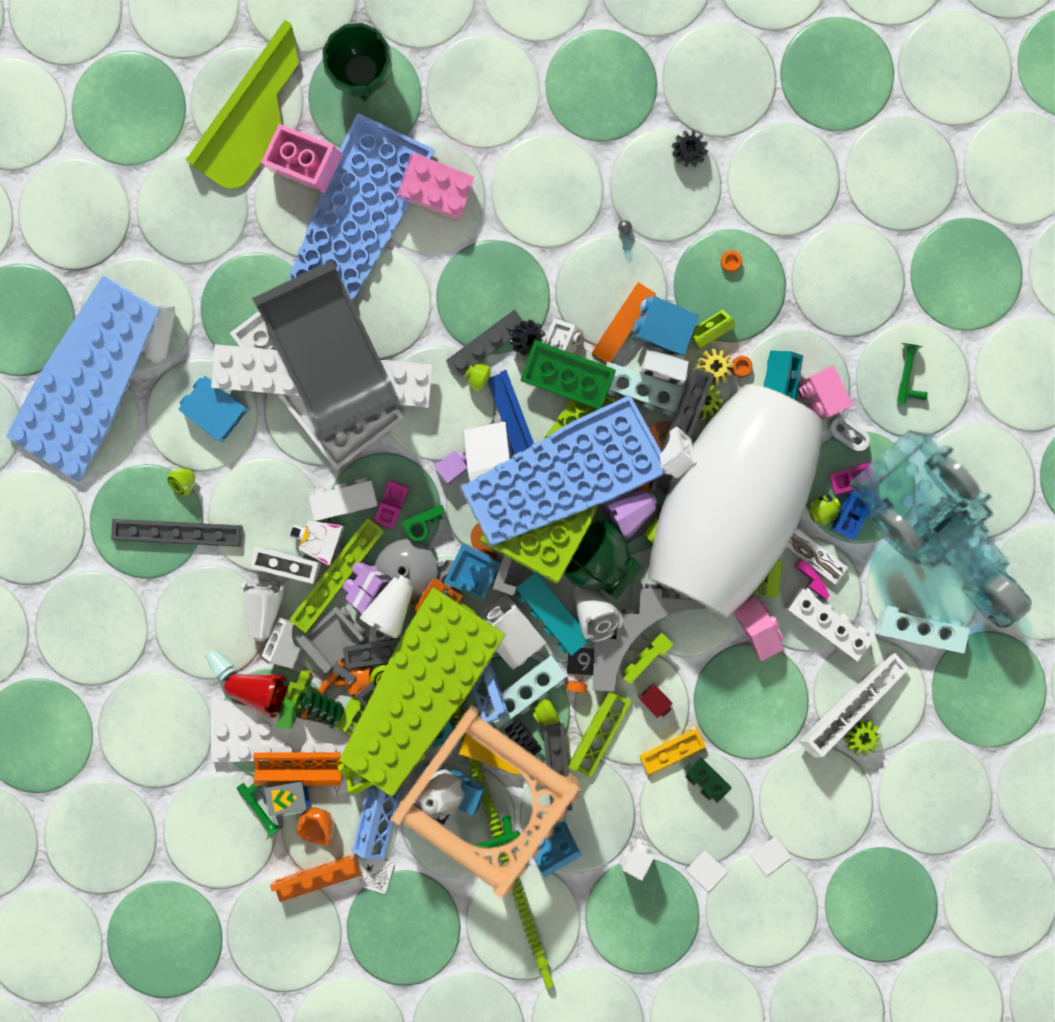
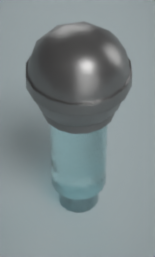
M623 220L619 222L617 228L622 236L624 254L631 253L630 234L632 225L629 221Z

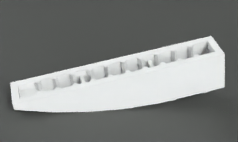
M896 653L891 654L827 712L799 743L813 758H822L909 670L907 665Z

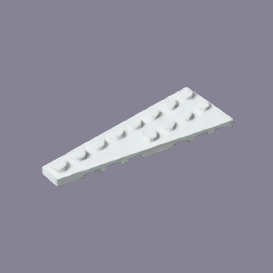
M210 698L211 762L254 761L253 755L257 752H341L342 755L351 737L336 729L335 726L331 729L329 724L323 725L320 721L304 719L296 716V722L291 729L278 728L275 725L279 720L280 712L276 711L274 714H277V716L271 718L238 702Z

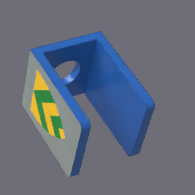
M302 782L266 786L264 788L269 816L303 811L310 805L308 786H303Z

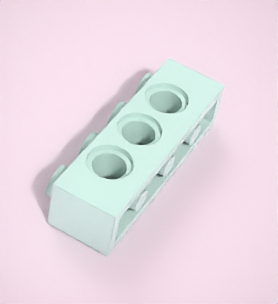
M607 362L606 366L616 369L607 394L608 396L614 397V394L622 396L623 399L630 395L633 401L642 403L643 408L651 411L657 408L663 411V415L674 417L684 390L683 387ZM625 379L628 382V388L624 390L619 389L616 384L617 380ZM637 387H647L648 395L645 397L640 396L637 393ZM659 393H666L669 398L668 402L665 404L660 403L657 395Z
M887 606V610L880 609L875 634L964 654L970 628L963 627V622L950 620V624L942 622L941 617L929 615V619L921 618V613L908 610V614L900 613V608ZM903 618L906 625L902 630H899L897 622ZM924 623L926 625V632L921 635L918 627ZM942 628L947 630V636L944 639H941L939 636Z
M552 654L502 691L504 701H513L515 708L512 711H508V716L493 721L498 729L501 726L504 728L508 727L515 721L513 719L514 716L518 713L521 715L525 714L532 708L530 706L531 703L535 700L540 702L549 695L548 690L552 687L557 689L566 682L564 678L567 677V674ZM541 674L548 675L550 678L548 684L540 685L537 682L538 676ZM528 687L533 693L531 697L523 698L520 695V690ZM490 702L485 709L489 717L496 714L494 706Z

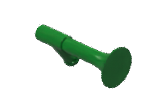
M901 343L905 347L906 358L897 403L906 404L907 397L926 401L928 392L909 389L915 354L924 346Z
M242 783L236 789L265 826L267 840L284 826H278L273 823L253 796L263 786H254L253 783L247 788L245 783Z
M506 815L502 817L504 835L473 846L480 848L503 846L514 841L520 836L519 831L512 832L511 816Z

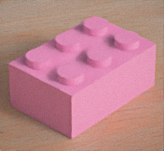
M279 124L261 163L275 174L326 193L343 154L332 144Z
M413 153L409 157L396 197L457 220L461 218L474 176Z
M834 365L799 383L798 393L801 399H805L809 406L807 408L815 412L822 420L853 405Z

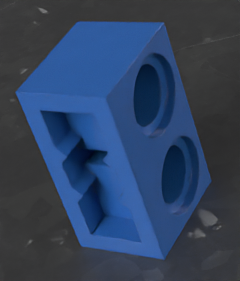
M849 492L841 507L842 509L839 511V518L834 521L830 531L848 540H855L874 501L856 492Z

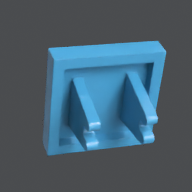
M462 543L444 582L483 601L502 561Z
M564 820L552 827L554 828L552 835L548 840L543 839L539 845L541 849L535 860L544 877L582 856Z

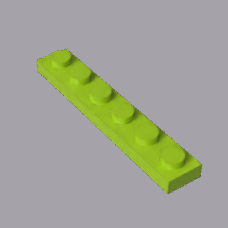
M367 518L289 621L304 633H307L342 588L345 581L352 575V568L355 563L362 562L385 530Z

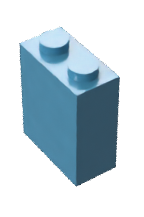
M656 296L646 297L640 305V316L633 325L632 338L661 348L670 354L675 353L685 356L699 315Z
M200 377L194 383V390L191 394H187L182 398L179 403L181 406L178 410L218 442L223 443L249 409L224 389L211 388L212 380L209 377Z

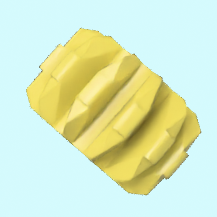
M716 349L711 350V355L705 351L703 353L705 359H698V362L703 366H698L697 368L712 372L714 374L713 383L715 386L719 384V379L725 383L727 381L725 375L729 377L732 375V372L727 369L734 367L732 363L727 364L731 357L723 358V350L718 355ZM714 362L717 363L716 366H720L716 372H713L714 369H710Z

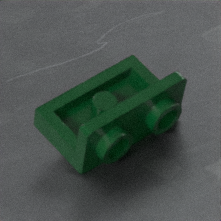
M699 758L693 765L689 763L684 768L687 773L685 778L692 785L697 783L702 788L700 792L709 801L713 799L718 803L732 789L703 758Z

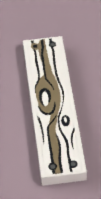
M795 529L786 548L831 583L836 584L848 567L799 529Z

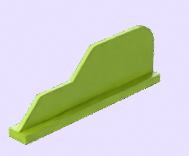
M284 20L186 158L189 165L202 172L221 187L237 189L244 186L260 166L278 125H282L277 95L299 65L292 24Z

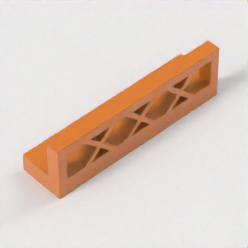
M341 752L254 753V786H278L295 782H302L303 786H341L342 774L338 770V764L342 763L339 760ZM260 760H267L270 763H260ZM283 760H289L292 763H285ZM305 760H311L313 763H307ZM326 760H336L337 763H328Z
M354 853L275 879L271 883L270 888L272 892L276 891L279 902L361 876L362 871L357 855Z

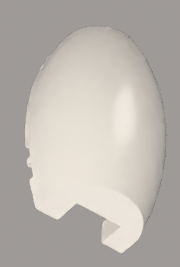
M748 384L737 391L713 416L692 444L697 464L678 479L674 477L670 485L654 534L648 579L705 605L707 609L725 618H728L737 610L769 574L782 555L798 525L815 478L821 448L822 419L803 404L761 386Z

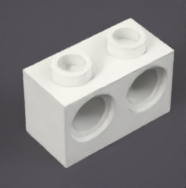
M632 838L620 859L622 870L643 880L654 859L652 849L649 847L650 844L643 839L638 838V840Z

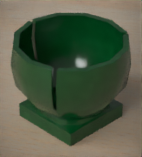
M364 23L344 24L329 35L323 48L324 72L338 90L353 97L358 96L364 102L385 85L392 70L391 47L380 31Z
M597 521L588 527L568 563L564 575L571 583L583 589H603L618 600L644 565L629 555L625 537L615 526L607 521Z

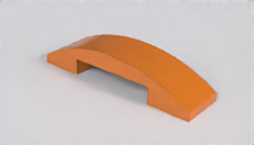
M638 282L591 354L605 363H611L632 331L635 321L639 318L642 301L646 297L655 296L656 293Z

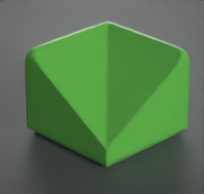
M281 701L279 720L275 727L291 729L296 722L297 713L295 701Z

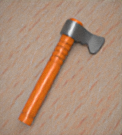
M336 661L331 668L332 671L318 688V691H320V694H325L338 676L345 678V683L349 685L356 679V675L350 673L342 661ZM306 709L303 713H300V716L302 718H308V709Z

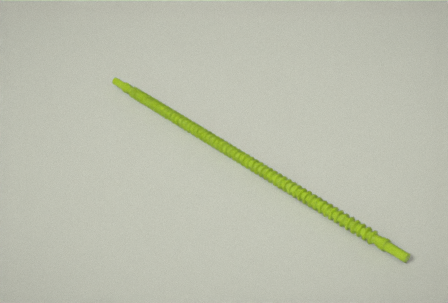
M462 706L452 715V718H455L454 724L458 725L459 719L464 714L460 710ZM464 732L461 736L460 742H462L463 736L466 732ZM466 757V760H469L468 765L471 766L470 771H473L472 777H475V779L483 783L482 785L487 787L488 783H485L486 777H483L484 771H481L482 765H479L480 761ZM486 789L482 800V807H485L484 813H487L486 819H489L488 825H491L492 837L497 838L503 835L504 830H501L500 818H497L496 807H493L494 801H491L490 789ZM505 852L499 853L501 855L500 860L503 861L502 866L507 861L510 862L509 856ZM516 877L512 896H515L514 902H517L518 914L522 915L520 920L524 921L522 926L526 927L524 932L528 933L526 938L530 939L528 943L532 945L530 949L534 951L532 955L536 957V967L540 969L545 987L551 988L554 984L547 966L549 962L543 954L545 950L541 949L543 944L539 943L541 938L537 937L539 932L535 931L537 926L533 925L535 920L531 919L533 914L529 913L530 907H527L528 901H525L526 895H523L524 890L521 889L520 878Z

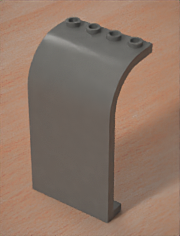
M333 261L327 262L252 298L305 404L316 430L314 434L319 442L323 440L325 444L337 438L336 434L344 431L347 434L357 429L356 424L362 421L368 424L378 419L377 414L383 411L389 414L398 409L397 405L401 402Z

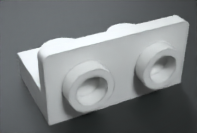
M553 319L545 343L575 354L577 347L582 342L583 331L576 325Z

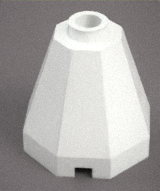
M446 769L435 772L419 795L422 810L436 817L455 813L465 797L464 790L462 791L461 779Z

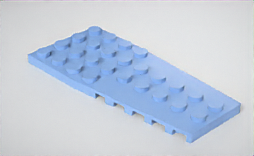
M357 113L339 150L343 156L326 193L321 192L320 200L314 209L313 218L306 230L305 239L299 248L298 257L289 277V280H292L327 262L333 261L352 302L410 205V202L396 197L409 157L416 153L432 159L435 153V149L360 113Z
M102 276L32 385L6 437L77 482L82 481L114 421L121 405L122 395L127 391L129 379L137 368L136 363L140 354L144 352L146 340L154 329L153 324L157 315L161 313V309L108 276Z
M629 395L571 422L550 434L548 438L536 442L527 450L515 454L513 458L504 463L501 462L485 474H480L476 479L467 484H463L461 491L489 545L492 546L613 500L666 473L660 466L661 459L659 454L662 452Z

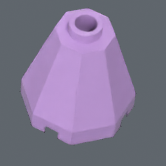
M646 490L625 493L613 500L602 503V507L610 524H613L626 540L653 514L657 501L651 492L648 494Z

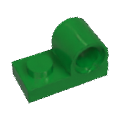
M440 505L402 521L412 540L423 541L429 535V527L426 521L430 520L431 523L443 519L442 515L446 511L444 506ZM416 525H421L424 528L423 536H414L413 528Z

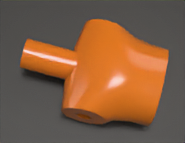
M362 667L348 668L347 670L350 673L356 675V679L347 685L345 678H336L333 684L334 687L347 686L349 695L357 694L370 683L373 669Z

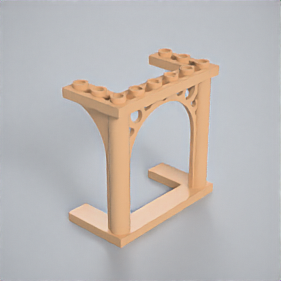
M472 702L459 719L456 728L411 791L409 790L396 807L391 820L396 824H399L401 821L493 887L494 894L501 899L504 894L509 895L512 891L517 875L521 877L528 868L526 863L530 857L534 859L541 849L539 845L542 840H548L554 831L552 826L557 820L560 822L567 813L565 809L570 802L573 804L579 797L580 787L578 778L570 773L565 777L558 774L478 717L479 708ZM464 732L516 768L524 776L531 789L533 810L530 821L519 837L504 846L480 848L470 845L413 805ZM537 783H539L541 785V788L543 787V785L547 788L537 791L535 789V786ZM549 794L554 797V802L549 806H542L538 803L539 797ZM540 810L549 811L542 815V819L537 818V813ZM528 830L532 831L533 834L531 836L526 835ZM517 846L520 848V851H516V858L514 859L511 850ZM501 852H505L510 859V862L507 861L503 867L497 861V857ZM487 854L493 855V865L489 863L490 859L484 858Z

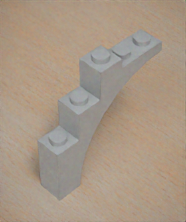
M645 584V588H640L639 613H636V609H623V613H621L623 624L620 629L617 627V638L611 636L603 641L595 642L593 690H616L618 672L623 657L632 642L654 622L673 613L705 609L706 606L689 597L688 599L680 598V594H667V598L663 597V589H658V584Z

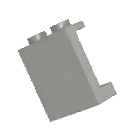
M504 555L493 589L514 595L516 586L505 582L512 559Z
M336 606L311 630L297 640L324 673H327L336 661H341L344 658V646L360 644L367 638L364 635L366 633L364 628L359 623H353L350 619L352 615L344 606L342 608Z

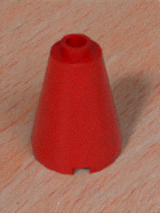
M232 674L230 678L226 679L224 689L230 697L268 717L274 718L277 716L274 713L277 709L280 710L281 701L284 700L287 692V686H284V680L287 681V678L279 674Z

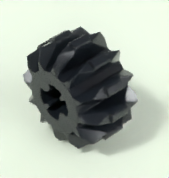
M686 130L683 131V137L677 135L675 138L677 142L672 144V148L675 149L672 152V156H679L676 161L677 164L681 163L682 160L685 161V168L688 167L689 162H691L693 167H696L697 161L702 163L704 161L703 156L708 153V150L705 149L708 145L707 141H701L703 134L696 137L695 130L692 131L690 136ZM687 146L688 148L692 146L694 148L693 151H686Z
M532 319L527 322L520 320V326L513 324L515 331L509 332L510 336L513 337L509 340L510 344L513 345V350L517 353L520 352L522 356L530 354L534 340L545 343L542 337L546 334L541 330L542 326L539 323H535Z

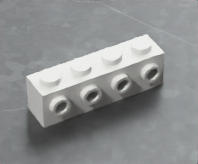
M799 588L785 607V610L852 660L858 662L873 642L868 637L870 633L860 626L858 629L851 625L853 621L844 614L839 616L834 612L835 607L827 601L823 603L817 599L818 594L811 589Z

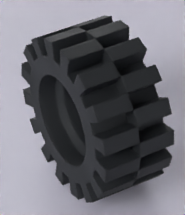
M519 719L505 729L510 740L531 755L535 756L542 750L538 741Z

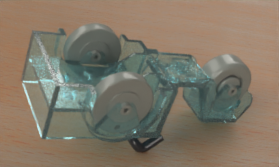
M908 430L849 485L871 510L868 513V517L873 526L898 553L913 563L922 564L932 569L940 562L947 566L952 565L966 582L962 586V591L980 613L1000 628L1012 625L1030 611L1032 602L1017 581L1009 576L1006 571V567L1010 565L1009 561L986 534L989 530L983 523L994 514L986 502L992 496L989 493L980 491L978 484L964 466L948 456L954 451L952 447L942 446L940 448L929 434Z

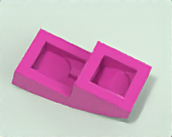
M872 462L829 474L835 495L878 483Z
M390 479L373 522L394 529L410 486Z
M798 560L793 567L810 578L806 587L814 591L821 598L828 599L829 593L818 574L806 562Z

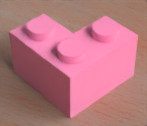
M753 596L734 611L737 621L747 634L751 647L761 662L784 650L781 643L784 638L778 629L779 625L774 616L769 617V610L764 602L760 603L756 596Z

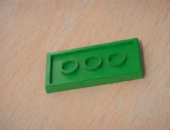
M534 340L520 381L599 410L604 405L616 369Z

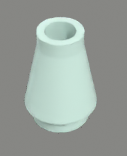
M216 649L206 654L205 658L216 679L223 682L235 673L234 665L220 655Z

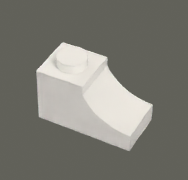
M676 426L670 431L669 442L664 451L659 455L662 470L666 474H671L678 479L697 463L691 438Z
M277 616L262 657L269 662L293 669L294 664L297 662L300 648L292 640V628L294 625L292 622Z

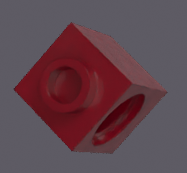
M654 683L638 696L639 700L657 718L660 715L662 717L666 716L672 709L670 706L673 703Z

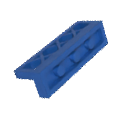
M507 370L500 371V374L490 377L487 382L502 422H506L514 454L530 448L534 442Z

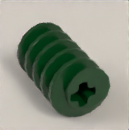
M309 685L301 691L295 703L296 707L301 705L299 711L301 713L308 709V717L315 713L314 720L316 721L322 716L321 723L323 725L330 721L329 728L331 729L339 722L344 712V706H342L341 702H335L333 698H328L324 693L320 694V691L313 690Z

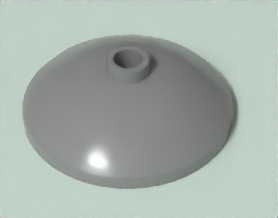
M411 539L394 541L381 551L376 560L375 566L378 568L377 570L383 575L390 576L392 579L394 577L399 579L401 575L400 568L405 567L406 573L401 576L411 580L410 585L414 587L409 603L419 601L422 596L421 593L426 590L432 579L438 578V564L434 554L426 545Z

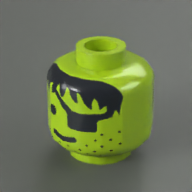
M829 494L813 499L810 502V507L807 508L811 520L822 526L839 518V510L842 509L837 498L833 499Z

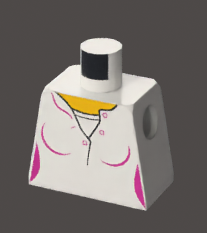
M308 521L306 528L294 525L290 537L301 540L300 551L327 565H331L334 562L345 526Z

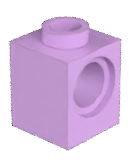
M455 451L434 466L448 484L468 469L465 456L461 452L457 454Z

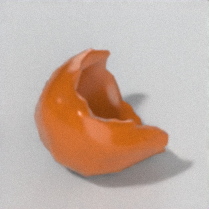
M317 807L303 812L297 821L296 835L311 843L315 842L327 846L332 843L334 820L331 813Z

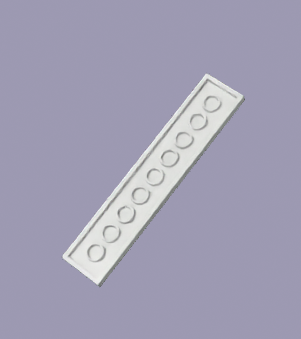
M215 344L211 388L300 396L278 350ZM381 360L401 402L398 405L428 408L432 364Z

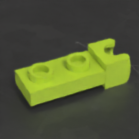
M659 632L649 642L652 645L650 648L645 647L638 654L639 660L635 664L631 662L623 670L625 674L622 677L629 684L639 676L659 653L664 655L673 646V643L662 632Z

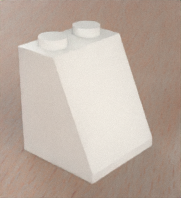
M503 593L477 614L506 633L497 652L512 670L523 665L528 657L540 651L543 645L546 644L538 630L507 593Z

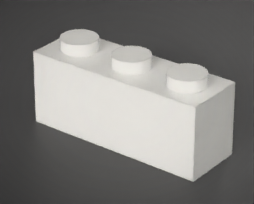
M367 478L355 480V485L347 486V483L334 485V490L326 491V488L313 491L314 495L308 496L314 521H321L379 506L374 481H368Z
M255 547L249 568L315 584L317 583L322 562L263 547Z

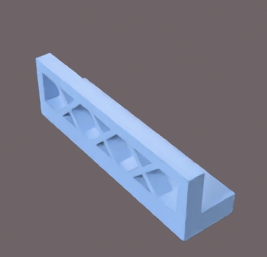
M490 660L473 688L481 717L487 723L509 715ZM482 682L486 683L489 691L487 698L480 695L478 691ZM490 702L493 704L496 714L487 717L485 709Z
M375 785L367 788L352 848L353 853L364 859H385L393 826L391 818L398 805L402 785L394 796L388 795ZM389 799L390 806L384 812L383 805ZM384 820L385 827L379 833L378 826ZM379 841V852L372 853L374 845Z

